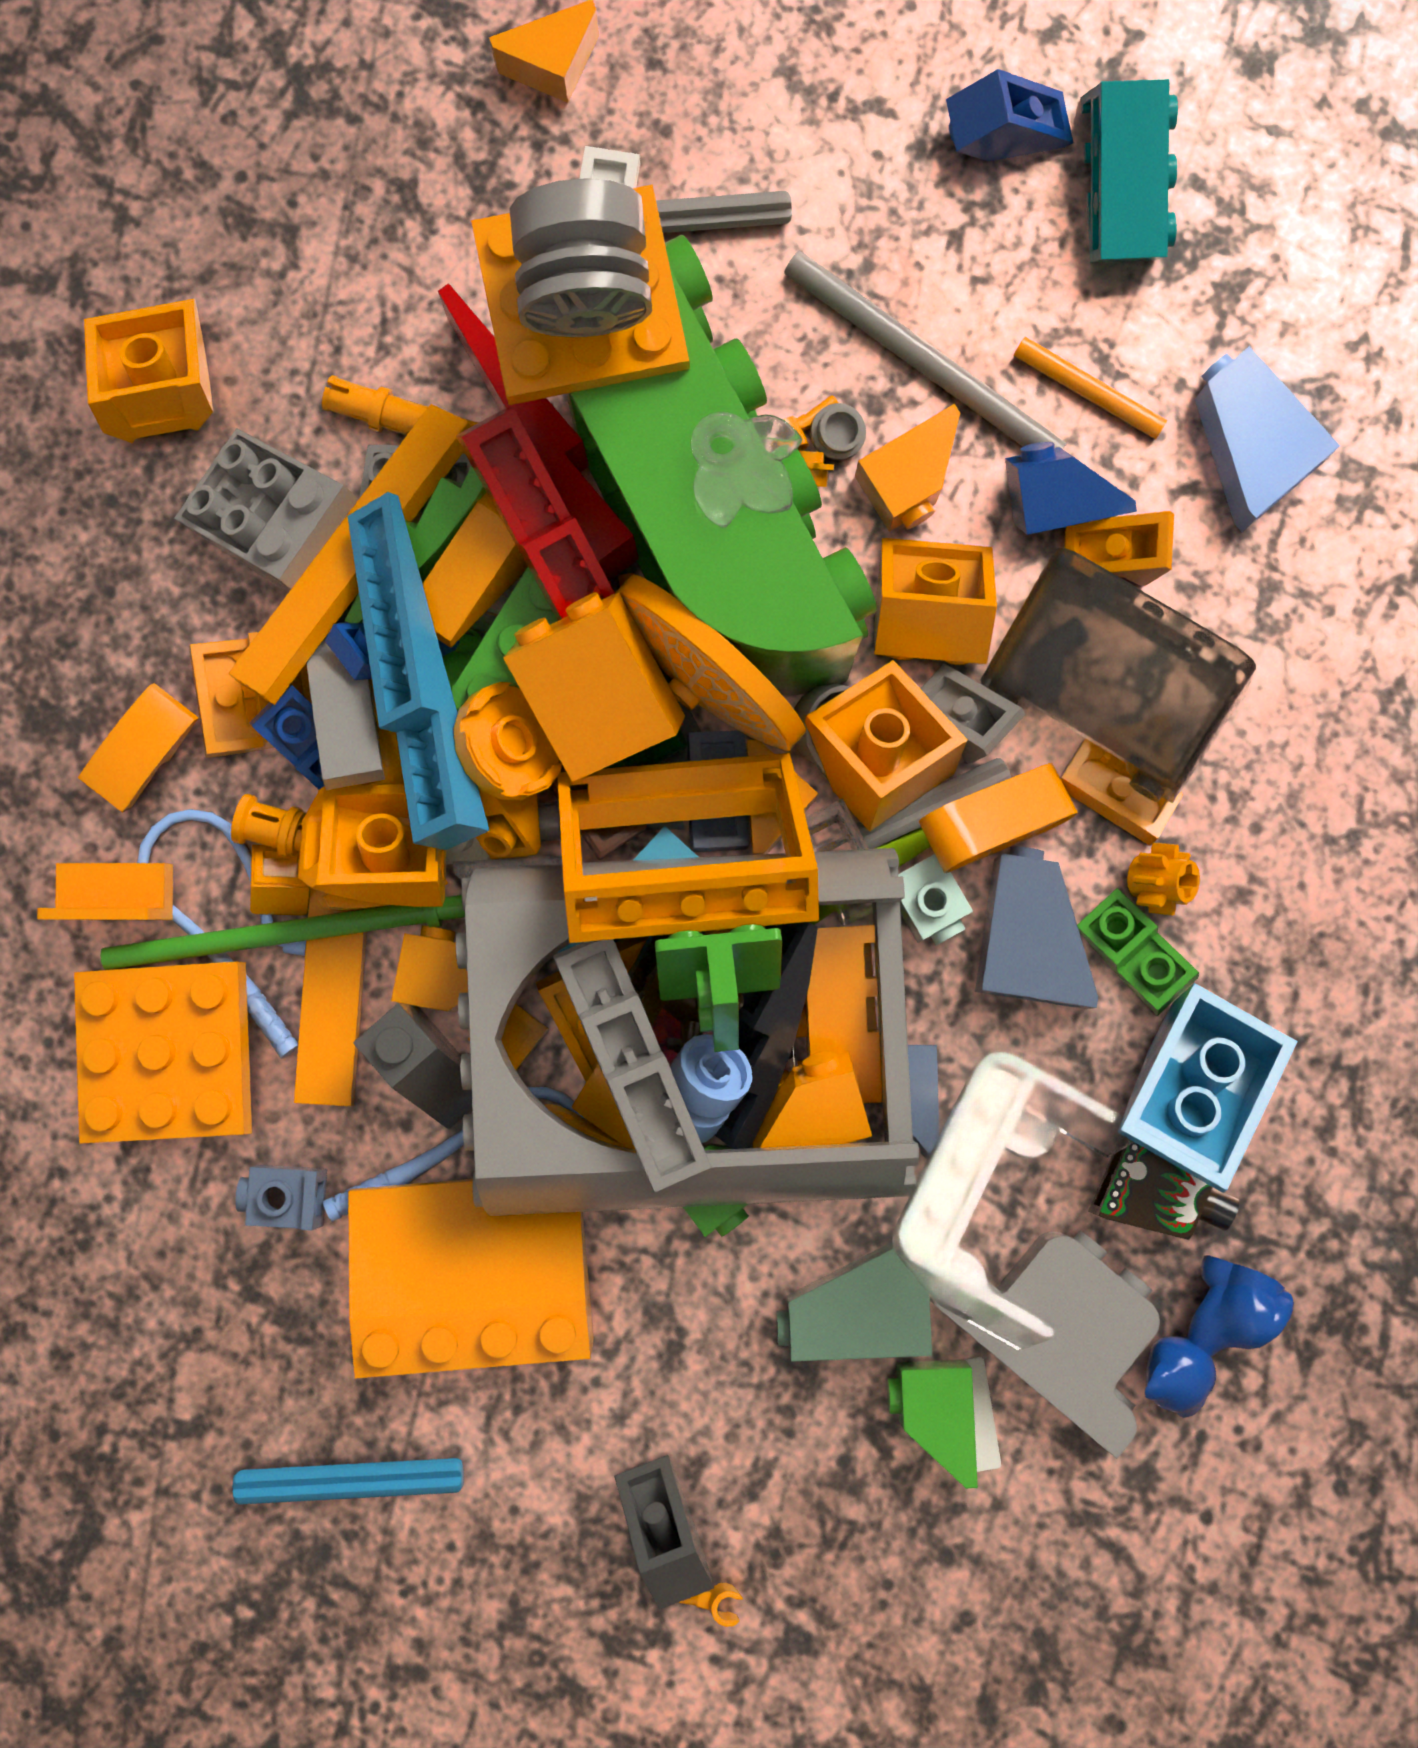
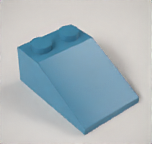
M1192 984L1171 1004L1147 1052L1117 1132L1224 1193L1228 1190L1298 1041L1198 984Z

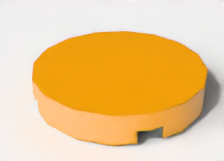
M498 682L473 693L459 708L453 729L455 751L465 773L482 791L500 800L521 801L549 788L560 774L562 763L559 762L555 750L522 691L515 686H509L512 683Z

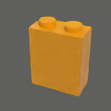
M619 592L602 600L598 593H592L565 609L568 616L549 625L546 618H541L524 626L514 634L517 641L503 657L572 782L676 736L685 718L678 701Z

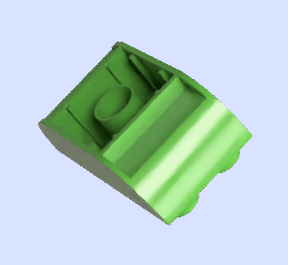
M680 235L665 242L687 346L690 369L567 393L574 431L583 441L589 463L588 469L606 504L634 536L639 560L636 562L645 579L670 593L698 619L719 632L782 695L806 694L815 686L827 683L841 684L848 680L861 640L868 637V629L864 618L877 612L873 592L863 570L848 548L844 547L822 558L813 541L816 538V531L809 514L822 507L821 497L814 478L801 453L792 442L767 453L762 443V440H764L763 428L755 410L767 404V397L761 378L750 355L738 338H734L714 349L710 344L713 342L712 332L702 309V306L713 301L711 287L692 245L684 235Z

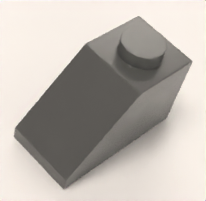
M669 1455L614 1475L639 1572L659 1610L714 1589L700 1537Z

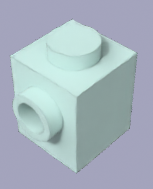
M935 854L898 874V877L903 876L905 898L900 901V913L917 943L931 936L937 946L966 929L960 919L972 913L973 910L951 872L944 873Z

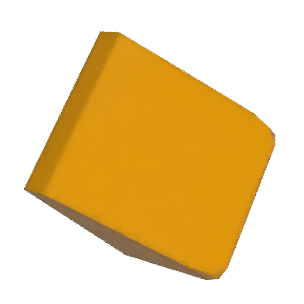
M252 845L251 913L265 915L307 914L309 886L298 878L300 852L295 856L284 857L278 854L277 848L266 845Z

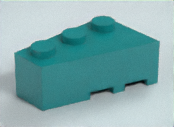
M1170 79L1102 81L1080 97L1081 114L1091 113V143H1085L1083 146L1084 163H1091V193H1087L1086 196L1090 263L1148 261L1168 257V247L1174 246L1177 233L1176 215L1174 212H1168V190L1174 189L1177 181V158L1175 153L1169 154V130H1175L1178 119L1176 94H1170Z

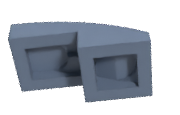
M740 731L688 732L687 762L747 757L745 734ZM747 815L689 820L690 849L693 852L746 850L750 846Z

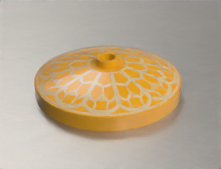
M631 575L615 592H619L658 666L671 679L668 685L675 698L687 709L692 711L699 704L730 727L783 751H790L805 734L806 728L801 718L775 686L719 632L698 619L670 593L639 575Z

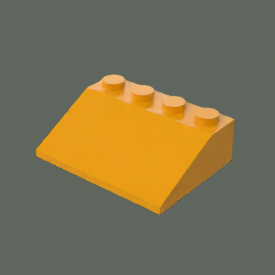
M473 1179L356 1188L348 1191L349 1323L355 1379L591 1358L594 1336L583 1212L489 1216L483 1207L474 1206Z

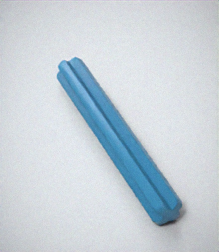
M450 1458L240 1470L234 1475L232 1492L234 1502L239 1505L457 1493L463 1488L464 1468L462 1460Z

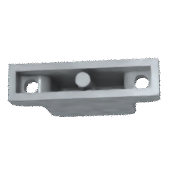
M1081 1230L1074 1238L1055 1231L1039 1236L997 1287H994L974 1269L969 1275L956 1273L946 1277L929 1297L930 1301L1118 1459L1134 1439L1137 1423L1132 1412L1136 1405L1120 1393L1115 1386L1158 1332L1160 1324L1159 1314L1154 1305L1146 1299L1153 1290L1126 1268L1118 1276L1101 1261L1107 1252Z

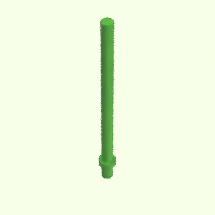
M462 895L445 897L442 907L389 905L105 947L101 949L100 957L103 968L111 970L427 923L429 928L442 927L443 920L464 918L465 912L462 905Z

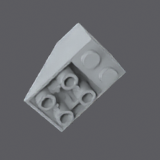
M236 428L200 482L189 494L186 502L174 519L289 593L359 499L343 484Z

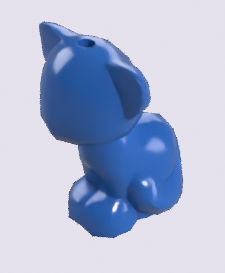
M1204 1255L1201 1264L1202 1279L1210 1289L1191 1319L1187 1337H1164L1158 1339L1152 1345L1146 1368L1145 1397L1153 1400L1154 1404L1177 1413L1182 1418L1195 1415L1204 1406L1207 1397L1215 1385L1216 1368L1212 1356L1227 1348L1249 1350L1263 1347L1279 1336L1286 1327L1293 1311L1294 1302L1292 1295L1278 1281L1251 1268L1233 1264L1210 1255Z

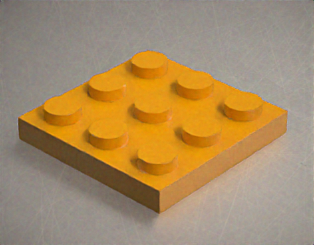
M653 184L633 188L642 196L646 248L640 256L648 261L649 282L647 285L650 286L652 313L637 325L605 335L588 337L550 336L533 332L522 325L518 315L517 298L520 294L518 293L515 273L522 263L515 259L513 252L510 213L471 220L509 405L690 369V361Z
M236 961L74 972L79 1144L252 1134L246 962Z

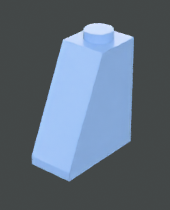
M1250 346L1235 359H1232L1226 353L1213 363L1201 376L1206 381V384L1195 398L1234 524L1241 532L1245 531L1340 447L1336 440Z

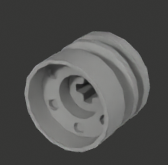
M588 178L561 180L534 187L515 199L509 211L513 252L515 259L522 263L515 273L516 286L520 294L517 298L518 315L522 325L533 332L550 336H599L626 330L643 322L652 313L650 286L647 285L649 282L648 261L640 256L646 248L642 196L633 188L611 180Z

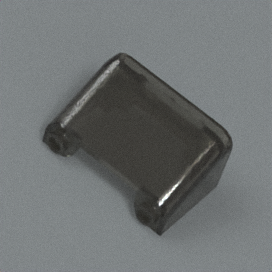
M1057 548L1040 573L980 681L981 685L1020 706L1022 709L1027 710L1032 705L1127 763L1126 770L1133 777L1129 784L1144 797L1156 802L1163 797L1169 802L1174 803L1247 693L1257 666L1247 653L1219 635L1084 556L1066 548Z

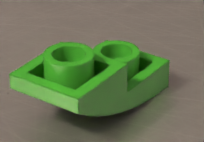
M1118 888L1077 924L1080 934L1157 1016L1199 978V972L1158 933V926Z

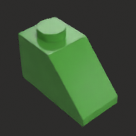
M966 1360L896 1362L897 1378H887L889 1414H899V1422L904 1431L966 1489L978 1488L972 1367Z

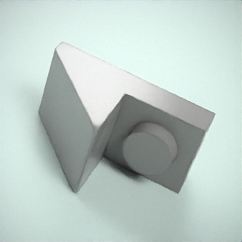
M945 663L920 688L968 739L962 753L964 761L968 764L986 757L1026 715L1020 706Z

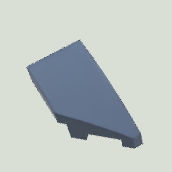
M908 1045L913 1141L918 1143V1147L921 1149L920 1153L928 1161H937L939 1155L937 1045ZM882 1100V1102H880V1107H881L882 1109H883V1100Z

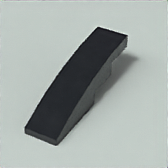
M810 922L765 926L766 929L779 928L781 930L780 988L741 993L744 1003L739 1009V1049L745 1054L751 1066L753 1080L749 1091L736 1108L730 1112L727 1120L715 1134L717 1138L732 1149L751 1148L774 1100L792 1051L809 988L818 927Z

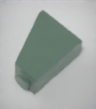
M921 1232L908 1233L787 1295V1310L776 1312L778 1346H789L791 1362L932 1356L927 1237Z

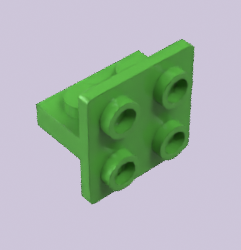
M749 924L736 927L730 933L703 935L698 931H680L670 935L668 939L655 941L660 999L666 1001L697 997L700 1032L712 1031L714 1052L739 1050L738 993L776 990L780 988L781 930L779 928L766 929L761 925Z

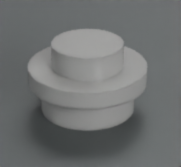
M842 403L830 404L821 409L814 417L810 428L811 441L818 452H823L824 457L828 459H848L856 454L864 444L866 438L865 422L860 413L853 407Z

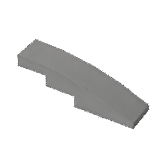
M356 598L353 599L336 624L348 623L345 619ZM325 637L307 661L313 717L326 790L385 780L371 679L354 680L327 645Z
M614 939L583 942L553 955L654 1193L712 1168L667 1059L661 1051L641 1000L634 990Z

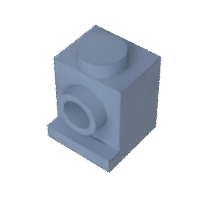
M273 1165L252 1166L249 1168V1177H240L238 1181L236 1210L237 1212H246L245 1226L296 1228L311 1231L320 1228L324 1223L325 1209L323 1201L326 1197L328 1169ZM272 1187L280 1188L285 1194V1203L280 1209L273 1208L268 1203L269 1190Z

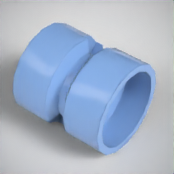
M709 1034L694 1036L685 1043L670 1066L701 1143L707 1142L718 1132L727 1120L730 1112L736 1108L749 1091L753 1080L751 1066L740 1049L714 1052L713 1035Z

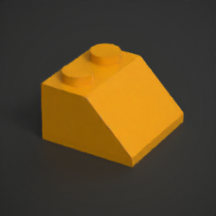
M882 538L876 598L877 612L875 613L874 655H885L897 660H910L913 658L943 660L954 665H965L968 663L987 664L997 611L993 547Z
M894 660L806 715L805 724L833 792L869 832L953 776L968 741Z

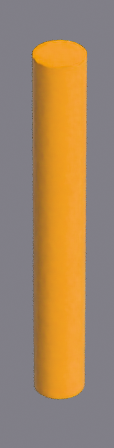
M1026 336L1022 339L1013 355L1155 440L1168 421Z

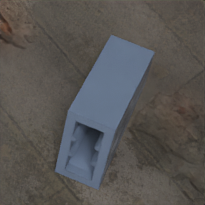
M1019 846L1010 847L1009 855L1000 854L993 862L975 992L1081 1009L1097 1008V990L1059 862L1043 860L1044 851Z

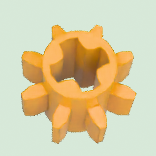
M1155 842L1152 843L1151 853L1140 852L1131 862L1127 875L1129 891L1134 897H1137L1136 904L1148 906L1149 913L1173 916L1175 915L1176 904L1187 905L1191 902L1199 889L1200 873L1197 864L1190 860V853L1179 852L1177 844Z

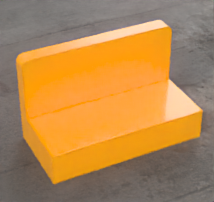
M56 863L55 908H37V919L173 920V864Z

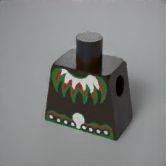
M1120 1135L1088 1212L1107 1220L1190 1240L1199 1220L1227 1231L1238 1212L1239 1199L1214 1189L1212 1186L1141 1145Z

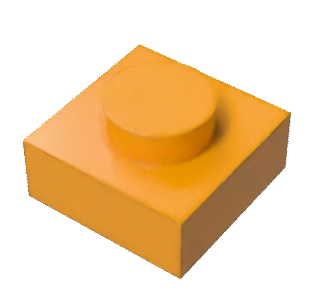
M515 1003L507 1020L501 1039L516 1072L549 1030L547 1026L517 1003Z

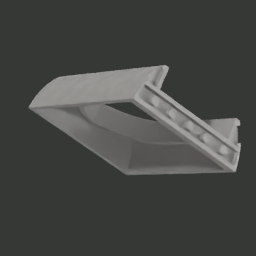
M881 848L814 852L818 867L819 905L872 903L873 925H875L874 951L878 989L877 1007L885 1142L704 1150L712 1168L655 1193L635 1149L606 1143L589 1136L565 1123L549 1111L521 1080L509 1060L501 1040L513 1007L529 981L553 955L570 944L564 897L563 865L547 864L475 868L471 877L462 878V905L465 912L466 932L457 933L456 958L458 968L466 969L468 993H459L458 1016L460 1028L470 1030V1053H463L461 1055L460 1072L463 1090H472L473 1112L471 1114H464L463 1143L465 1151H474V1206L483 1207L489 1216L913 1196L916 1189L914 1166L919 1165L918 1143L913 1141L900 913V901L905 898L903 876L898 877L899 858L895 849ZM785 853L589 862L583 863V876L786 858ZM791 879L787 880L785 884L792 883ZM587 897L585 901H597V897Z

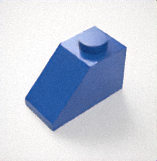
M996 69L946 99L950 118L949 133L955 144L956 152L986 161H995L1061 149L1074 143L1063 91L1015 74Z
M1053 442L1029 444L1020 449L1021 455L1005 458L1013 521L1026 535L1137 512L1136 500L1062 448H1055Z

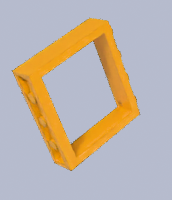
M790 753L607 768L596 771L574 782L571 781L567 772H561L557 776L564 897L569 943L667 935L680 931L700 932L734 929L749 924L767 926L819 921L818 867ZM780 767L782 778L779 779L778 773L763 774V769ZM588 784V789L571 790L570 792V785ZM776 813L786 858L583 876L580 830ZM791 879L792 883L785 884L787 880ZM597 897V901H585V898Z

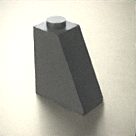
M397 1003L353 1042L392 1089L447 1129H451L464 1117V1114H468L473 1109L472 1090H463L461 1084L460 1053L420 1007Z

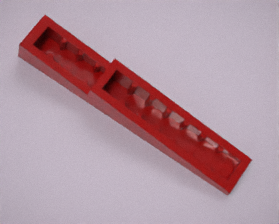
M448 283L438 290V294L450 325L499 409L515 408L571 516L576 518L608 581L612 580L639 560L633 534L580 473L589 466L582 439L547 398L512 405L508 404L495 337Z
M505 408L457 434L456 438L557 620L559 621L567 617L568 614L565 609L587 595L598 593L602 600L615 594L576 518L571 516L515 408Z

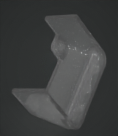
M996 1052L986 1056L972 1069L917 1180L916 1186L895 1225L893 1246L897 1256L938 1305L1015 1349L1021 1351L1050 1340L1055 1328L986 1289V1274L982 1264L976 1257L961 1249L958 1245L1003 1150L1020 1158L1033 1159L1046 1153L1053 1146L1059 1132H1062L1108 1158L1134 1143V1141L1117 1132L1123 1116L1013 1054Z

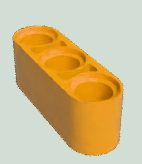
M1048 763L950 802L925 815L918 822L944 873H949L1047 832L1075 817L1078 812L1053 763Z

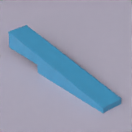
M387 492L347 516L380 729L397 734L413 844L448 850L490 830L478 786L465 773L455 751L453 729L458 715L399 496Z

